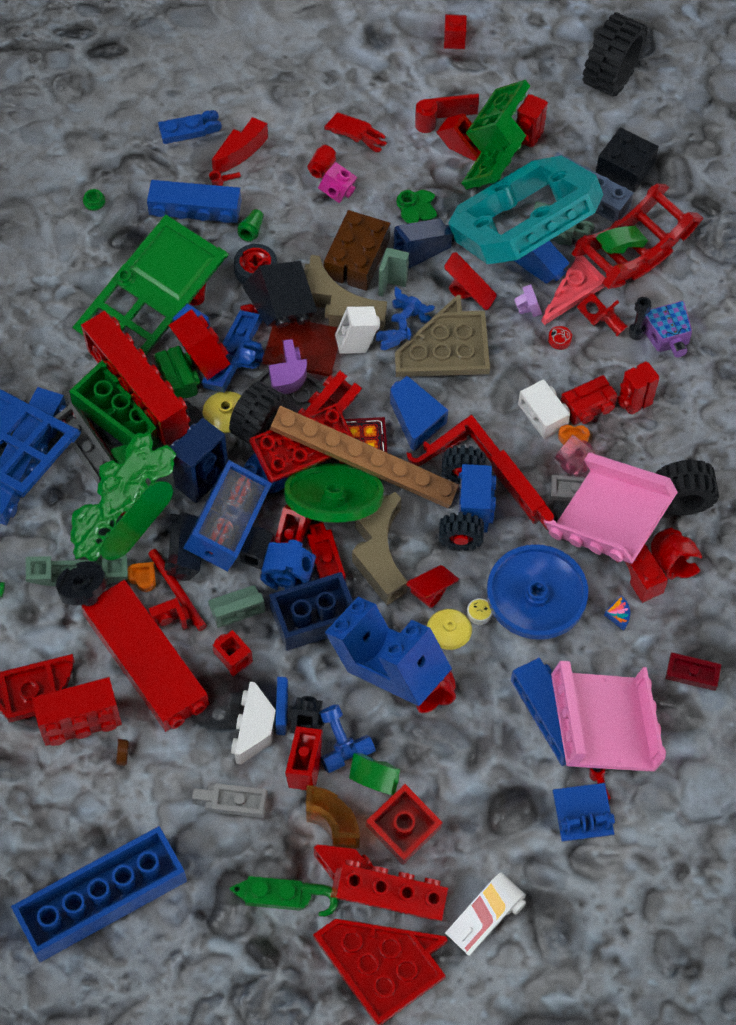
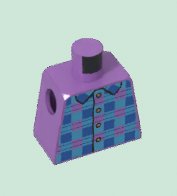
M684 301L651 309L646 314L643 325L646 327L645 334L659 352L671 349L675 357L685 355L687 353L685 345L690 342L692 328Z

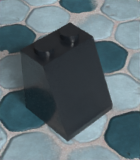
M301 261L259 266L242 285L267 327L277 326V328H283L290 323L303 325L310 322L311 318L317 313Z

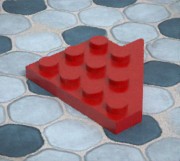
M334 919L313 934L315 941L376 1025L384 1024L446 978L444 972L431 956L432 953L448 943L446 936L342 919Z

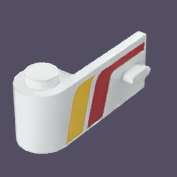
M500 872L474 899L445 934L470 956L506 915L512 912L516 915L526 905L524 901L526 894Z

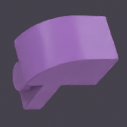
M293 339L283 341L286 362L269 365L271 386L284 395L293 393L301 388L307 377V360H301L299 347L294 348Z

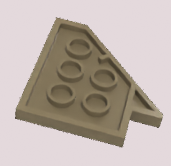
M457 295L411 337L410 341H406L395 352L396 377L490 374L485 311H462L461 295Z

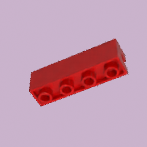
M340 370L335 377L331 374L325 380L323 391L321 393L316 391L308 401L310 406L306 410L302 407L298 414L306 416L337 403L343 414L362 388L356 383L351 386L346 382L347 375Z

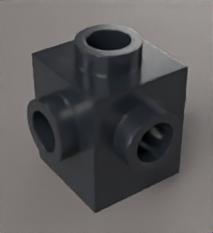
M312 696L297 697L294 706L290 705L288 711V721H291L290 733L295 734L296 726L314 729L324 726L325 723H323L319 713L322 710L323 701L317 700Z

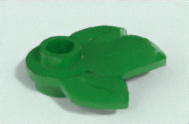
M404 190L397 196V207L401 210V217L407 224L419 222V219L426 221L437 217L435 209L430 204L435 198L434 193L427 190L416 192Z

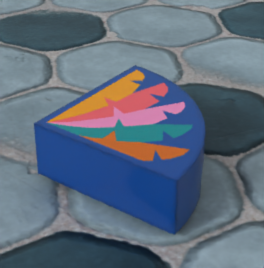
M620 595L605 611L604 616L623 631L629 623L630 607L625 598Z

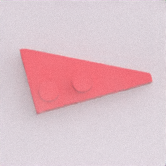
M583 255L575 256L572 266L567 270L565 278L558 286L550 305L548 304L545 314L541 319L544 325L581 303L591 293L595 294L606 287L602 284L605 277Z

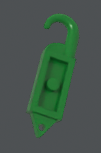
M248 876L247 880L229 888L230 892L245 902V906L300 911L308 906L312 895H323L330 899L329 908L318 913L320 917L331 915L338 906V899L330 897L332 888L324 884Z

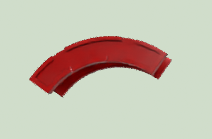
M656 183L647 191L645 198L621 220H616L609 228L601 232L584 235L576 242L575 249L571 254L573 256L588 255L606 272V278L602 284L608 289L621 287L630 278L635 281L654 269L674 252L672 247L680 239L685 241L704 219L696 212L684 214L665 197L664 194L669 188L667 184ZM657 202L678 220V224L670 233L663 231L646 215ZM639 221L660 239V242L651 249H647L645 246L644 248L633 247L641 256L632 261H628L620 253H607L618 264L612 266L597 252V250L602 249L601 243L596 239L598 234L618 227L634 226Z

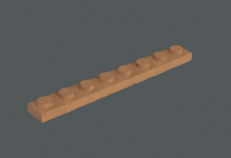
M283 406L279 407L269 429L446 508L451 506L459 484Z

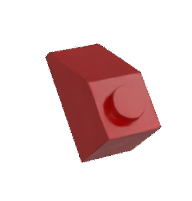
M445 14L444 49H465L467 15Z
M465 113L448 117L436 133L450 150L476 161L481 152L466 135V132L472 125L471 121Z
M285 505L274 542L288 543L289 540H297L303 544L311 519L299 515L288 505Z
M296 726L285 771L289 788L315 791L321 760L323 734L321 729Z
M317 844L314 847V857L333 881L337 864H346V860L362 863V868L372 870L373 864L365 854L361 856L356 849Z

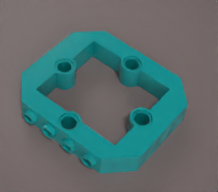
M562 155L533 160L457 205L448 225L456 243L487 265L514 261L596 213L603 197V192L597 175ZM550 185L557 202L550 206L545 205L532 211L530 218L502 235L499 234L493 220L494 216L512 209L519 201L544 186Z

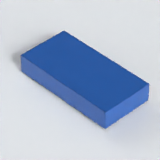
M277 677L276 735L287 734L288 679L287 677Z

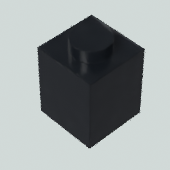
M251 527L239 553L240 562L262 569L268 544L274 542V534L265 528Z

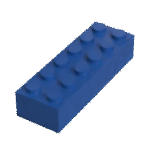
M160 826L19 901L12 905L11 908L40 963L186 883L187 878Z

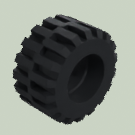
M261 381L253 383L241 395L233 409L229 423L230 433L250 444V438L269 431L280 406L287 408V396Z
M681 460L665 465L656 472V474L670 478L678 492L665 511L666 514L675 516L692 515L711 508L718 501L719 492L715 470L710 463H705L702 460Z

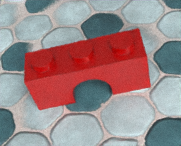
M644 544L632 564L625 562L631 575L630 584L642 603L663 594L668 582L666 575L646 544Z

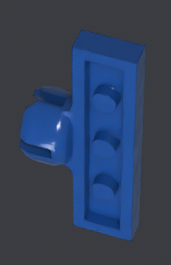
M239 311L222 343L229 352L226 358L230 365L209 380L204 376L201 383L205 389L225 393L238 368L244 367L254 370L260 367V363L253 361L262 362L264 350L261 347V343L252 341L262 322L260 314Z

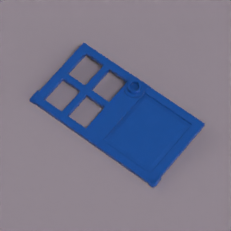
M0 389V445L5 442L18 449L0 469V482L25 496L70 443L75 442L80 436L81 431ZM27 415H30L41 421V424L23 443L10 436ZM50 426L64 433L47 454L32 447ZM25 454H28L39 460L40 463L21 483L8 476V473Z

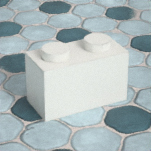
M374 306L346 308L335 333L340 354L367 352L370 344L373 343L376 331L380 328L379 316H376Z
M544 379L520 391L518 405L543 439L559 432L561 426L568 425L570 418L569 408L566 404L561 403L555 389L549 386Z

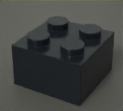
M620 127L599 154L596 173L634 192L655 164L659 146Z

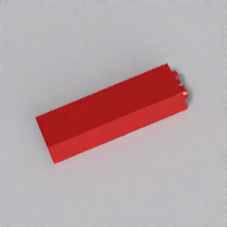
M125 579L103 592L94 605H81L84 617L165 732L171 728L176 729L180 727L185 719L193 714L198 715L206 709L207 705H209L206 691Z

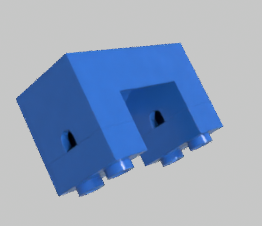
M357 597L325 631L348 673L417 706L423 703L452 670L430 627L411 620L400 633L392 630L387 626L377 605L361 597Z

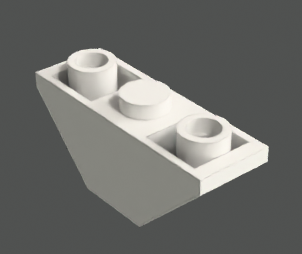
M250 682L248 691L244 690L241 705L245 706L244 712L238 715L236 729L240 730L239 736L233 739L231 754H235L236 764H242L270 746L273 741L276 710L255 682Z

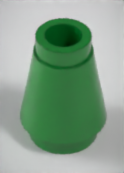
M258 209L252 210L238 225V236L247 242L256 239L259 235L264 214Z

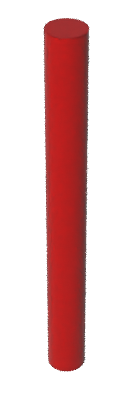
M152 549L149 551L148 555L180 604L186 606L189 617L198 631L204 630L207 627L206 623L174 576L167 575V571L164 569L165 561L158 550Z

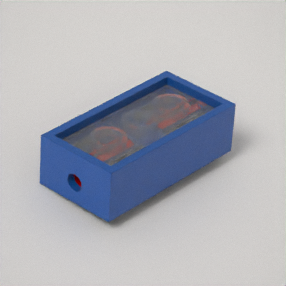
M228 460L183 549L228 572L243 547L272 483Z

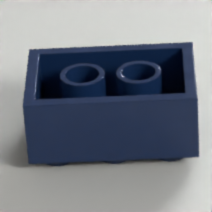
M204 418L197 424H192L187 433L180 440H175L170 447L176 453V457L173 459L174 466L172 472L175 488L195 503L200 501L214 487L221 471L228 462L225 434Z
M342 572L269 594L270 609L286 651L328 638L325 631L353 602Z

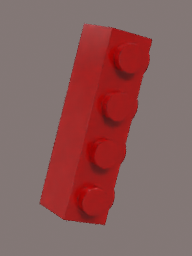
M346 860V864H337L331 898L434 921H442L448 888L440 886L441 881L431 878H425L424 882L414 880L415 875L399 872L398 876L388 874L389 869L372 866V870L362 868V863L352 860Z

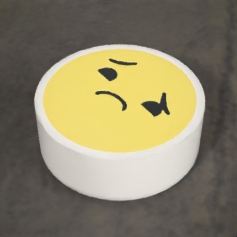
M477 598L469 603L467 617L472 623L483 625L490 621L492 612L487 600Z

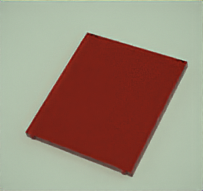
M313 322L303 325L290 323L283 328L272 326L262 363L268 365L285 363L283 341L293 339L294 348L299 347L301 360H307V373L329 377L333 374V367L338 352L335 337L338 327Z

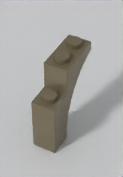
M311 255L310 263L305 264L304 272L316 307L325 308V318H329V328L338 329L347 307L374 306L376 316H379L380 328L376 333L384 331L387 301L367 299L345 290L328 275L320 256Z
M396 491L389 496H383V503L376 512L365 518L355 520V528L365 541L357 544L354 550H352V563L387 606L405 595L408 588L407 580L396 567L388 546L390 527L395 517L401 511V497Z

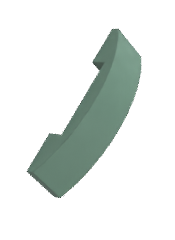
M127 554L112 561L105 560L103 557L102 560L91 561L101 566L107 576V584L128 579ZM51 556L26 557V582L56 587V580L65 569L69 568V570L77 567L76 563L89 560L52 561Z

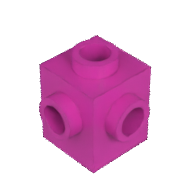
M335 162L325 173L318 189L340 203L345 197L348 199L351 197L356 189L353 185L358 177Z

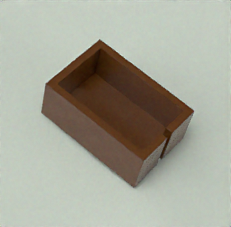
M347 211L324 260V269L333 281L343 284L345 281V267H347V285L367 291L389 243L390 222L354 211Z

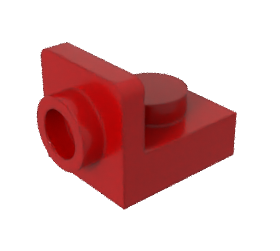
M177 597L148 608L149 614L158 626L169 625L173 620L178 619L182 630L188 629L186 620L190 619L189 613L185 605L180 606Z

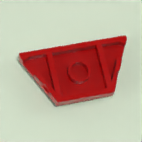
M73 654L0 672V713L9 723L36 716L32 697L67 688L75 662Z

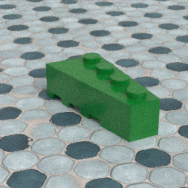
M103 360L69 391L72 404L81 409L90 420L122 444H129L137 433H151L152 449L159 444L157 428L143 410L135 404L132 396L119 384V380L115 375L111 374L107 369V365Z

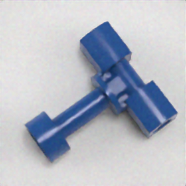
M339 704L331 705L319 712L323 723H330L337 743L333 745L335 750L321 756V762L326 772L331 773L345 766L344 761L353 758L354 753L369 755L376 751L373 741L368 735L357 740H353L352 737H346L339 720L343 715Z

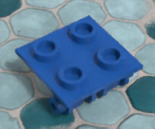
M605 783L553 789L562 842L615 835L613 828L615 819L614 814L610 812Z

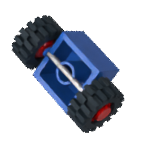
M461 445V448L453 446V450L448 448L442 455V476H445V479H450L452 482L458 481L460 491L458 515L450 513V516L445 515L444 518L440 519L439 543H442L444 547L448 546V549L456 548L457 551H460V549L468 551L469 548L473 550L476 549V546L480 547L481 543L483 544L484 533L488 532V525L493 524L496 475H492V466L486 465L485 453L483 451L480 452L481 449L479 448L474 450L473 446H469V448H465V445Z

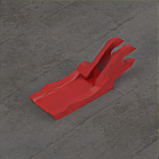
M338 112L324 127V130L332 131L334 134L345 135L357 143L362 140L375 152H380L382 149L374 144L380 146L387 144V142L379 139H385L386 136L372 128L370 123Z

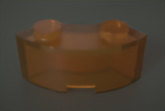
M307 785L306 821L317 824L325 829L331 838L332 846L360 848L359 826L351 808L338 798V795L321 787Z

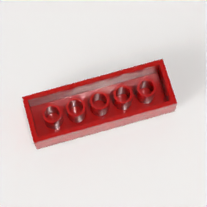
M103 311L81 324L88 352L97 363L103 360L107 365V369L111 374L115 375L119 380V384L132 396L135 404L143 410L155 425L160 441L164 445L169 446L175 440L184 436L189 429L188 423L190 422V418L186 413L188 407L182 397L179 396L177 398L171 384L167 380L163 381L161 379L159 370L154 364L150 365L147 362V357L141 348L136 349L131 336L127 332H122L118 320L114 316L110 317L106 311Z

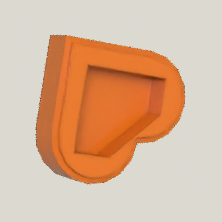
M563 425L558 432L559 441L573 454L588 442L590 436L589 429L582 425L575 427Z
M154 562L135 563L128 566L127 580L131 584H136L142 592H150L155 588Z

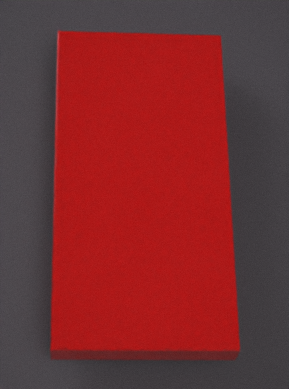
M337 403L305 416L353 437ZM271 430L254 436L249 440L271 483L333 458Z

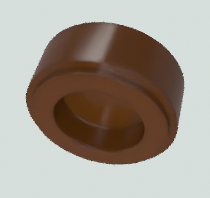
M118 739L116 765L118 766L127 765L129 746L127 739Z

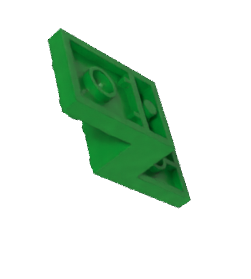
M526 79L495 89L466 132V135L481 152L461 182L466 190L498 182L502 177L501 174L504 169L512 162L511 158L515 152L521 148V143L526 135L512 116L515 114L518 104L525 99L526 92L530 88V84Z

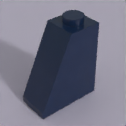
M440 218L398 225L394 227V249L409 253L408 269L451 248L453 234L450 227L445 225Z

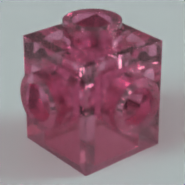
M572 435L557 452L555 459L561 463L560 467L570 475L573 473L577 477L581 471L586 473L589 470L584 459L589 452L593 454L595 452L592 451L593 448L585 440L580 441Z

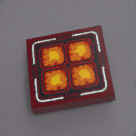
M385 417L345 419L355 439L388 453Z

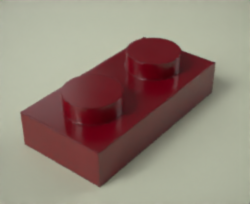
M671 652L665 679L716 691L722 664Z

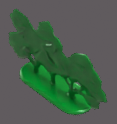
M137 433L126 447L123 464L112 460L99 466L101 481L98 483L97 493L101 496V501L95 505H83L72 513L70 541L75 546L73 554L76 560L85 557L89 561H96L102 556L105 560L112 561L121 558L131 550L172 498L173 488L168 482H155L157 479L169 476L173 472V459L176 457V453L172 448L165 445L152 450L153 441L151 433ZM147 478L151 481L149 486L145 482ZM123 512H126V513L121 517V519L117 522L118 517H119ZM111 520L114 521L113 527L110 526ZM102 528L111 530L106 533V536L99 535V530ZM97 539H102L99 544L96 542Z

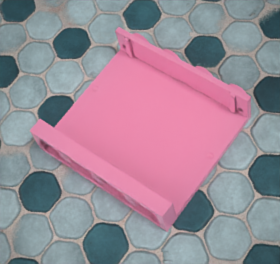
M589 452L584 461L590 472L557 523L554 520H544L543 522L549 530L548 533L556 540L563 539L578 548L583 546L589 548L595 554L601 555L603 553L617 562L625 561L632 564L678 492L668 477Z
M560 661L551 673L566 766L655 772L665 760L666 750L662 745L661 726L657 721V707L655 700H653L651 691L652 681L648 676L647 667H643L634 678L572 673L570 661Z

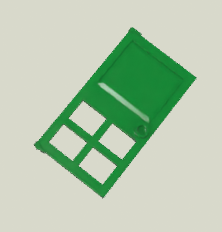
M165 214L72 328L84 336L81 324L93 318L97 311L101 309L119 321L122 332L127 327L147 340L141 347L147 356L169 329V325L173 322L172 318L187 303L189 304L229 254ZM118 286L138 299L125 316L105 303ZM145 304L165 317L152 334L132 321Z

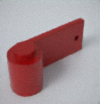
M479 94L420 100L416 104L415 128L421 133H430L435 130L438 118H447L465 113V115L478 114Z

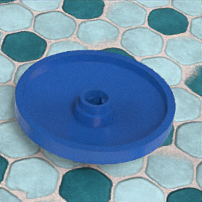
M525 545L507 552L495 563L488 578L487 601L496 620L510 632L528 639H550L568 632L579 622L588 601V584L581 567L568 554L546 545Z

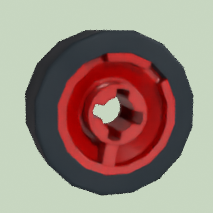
M253 243L245 245L234 256V273L237 280L243 285L259 266L277 264L276 255L271 248L263 244Z

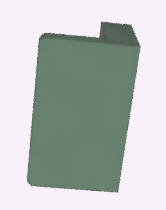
M386 248L379 268V296L384 295L388 283L406 287L409 266L408 252Z
M255 585L208 601L217 628L265 612L263 596L261 593H258Z

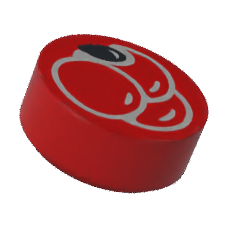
M556 326L550 330L548 342L551 347L563 350L570 346L572 333L568 328Z

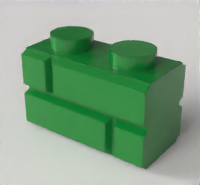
M181 346L155 353V366L160 372V377L163 381L167 380L171 384L177 398L180 396L182 399L196 396L198 394L197 385L200 384L197 372H192L190 369L192 362L189 354L183 353Z

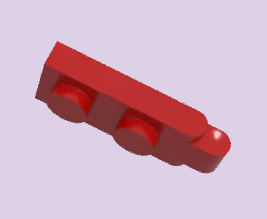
M324 522L309 525L310 534L306 536L311 553L316 555L315 567L319 579L342 572L346 581L345 572L331 529L326 530Z

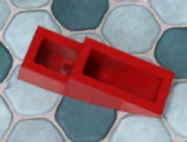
M252 117L242 132L233 129L212 158L213 171L226 172L252 156L268 139V123Z

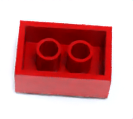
M110 677L32 697L38 727L46 746H58L65 743L66 740L73 738H87L91 733L99 731L109 732L122 725Z

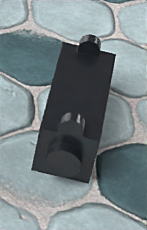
M181 512L179 515L170 514L169 521L172 522L169 555L168 563H165L164 569L167 571V575L174 576L181 581H190L200 572L201 557L183 548L199 516Z

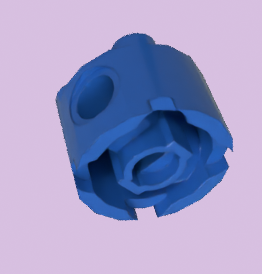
M289 540L288 543L270 542L262 565L260 579L265 585L275 590H278V586L288 589L310 582L316 562V555L302 548L303 544L297 540Z

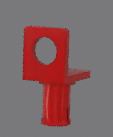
M591 293L577 306V309L593 326L600 321H604L616 336L628 327L614 312L615 306L619 303L618 300L606 308ZM592 302L596 304L598 312L596 314L589 313L586 309L587 303Z

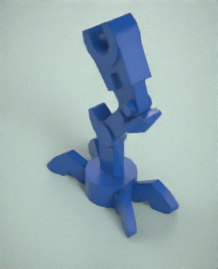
M395 287L394 294L396 299L392 301V306L394 309L403 308V311L394 314L391 322H398L399 330L377 332L375 340H383L380 349L388 350L391 347L400 345V342L406 338L410 341L412 334L410 328L407 327L406 320L410 316L418 315L421 323H427L432 317L428 314L425 315V313L433 311L435 306H426L414 296L408 297L405 294H401V290Z

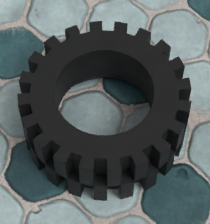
M615 12L614 15L612 14L609 20L605 21L603 29L601 28L598 32L597 39L595 38L594 45L588 53L589 58L586 60L584 65L586 68L583 70V83L612 97L617 96L623 90L624 85L628 83L629 77L633 75L635 66L638 65L639 57L644 50L643 46L646 44L647 39L645 38L648 35V27L618 12Z

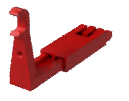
M473 415L461 421L432 444L424 441L423 447L427 452L420 457L414 458L411 453L407 452L408 462L421 466L446 451V449L467 440L469 435L481 451L485 453L492 465V471L531 522L535 524L540 521L545 529L548 530L543 521L554 520V514L547 507L541 496L505 450L500 451Z

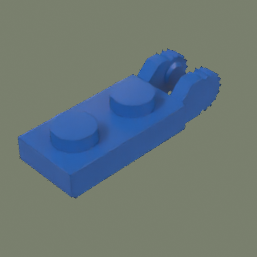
M208 110L202 114L158 122L163 144L203 137L206 134L219 132L222 129L221 122L217 121L219 119L218 112L216 110Z

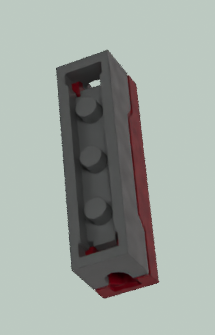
M71 403L58 413L55 418L81 431L80 436L75 442L70 444L95 481L99 483L101 481L99 466L112 460L117 461L86 414ZM74 416L72 420H67L68 417Z

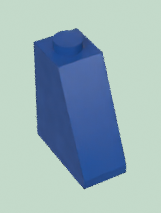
M551 241L546 242L520 259L514 260L515 263L545 284L552 279L558 281L566 273L564 268L570 264Z
M408 376L401 381H396L390 389V404L410 448L415 451L424 441L426 442L447 423L448 409Z

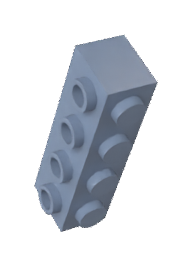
M558 152L555 154V156H561V155H562V154H560V153H558ZM564 156L597 175L603 197L596 213L613 223L616 220H621L631 207L633 192Z

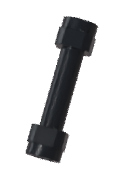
M647 297L638 298L634 306V310L637 313L634 323L629 328V335L633 340H640L645 334L646 327L643 324L646 314L651 310V301Z

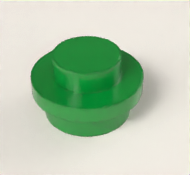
M97 189L88 190L83 197L85 208L92 211L101 209L106 202L104 194Z

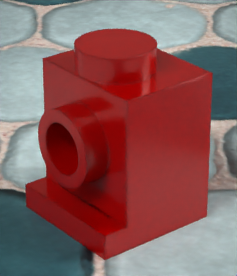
M233 630L227 634L220 635L215 640L213 652L230 671L232 676H235L253 662L252 651Z

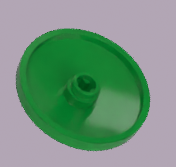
M334 463L314 465L291 475L285 483V501L287 505L299 515L317 521L338 523L359 520L376 512L383 503L384 488L379 478L351 465Z

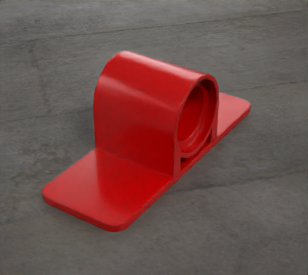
M457 252L452 253L444 265V269L454 278L449 286L450 292L455 297L461 295V299L472 297L484 310H488L497 294Z
M439 565L407 581L406 584L411 588L410 592L429 608H432L439 602L447 587L458 582L459 578L446 567Z

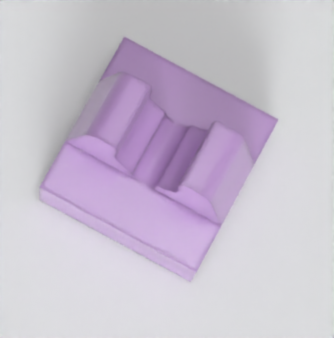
M532 285L522 287L524 294L514 299L519 313L532 312L533 317L541 315L542 311Z

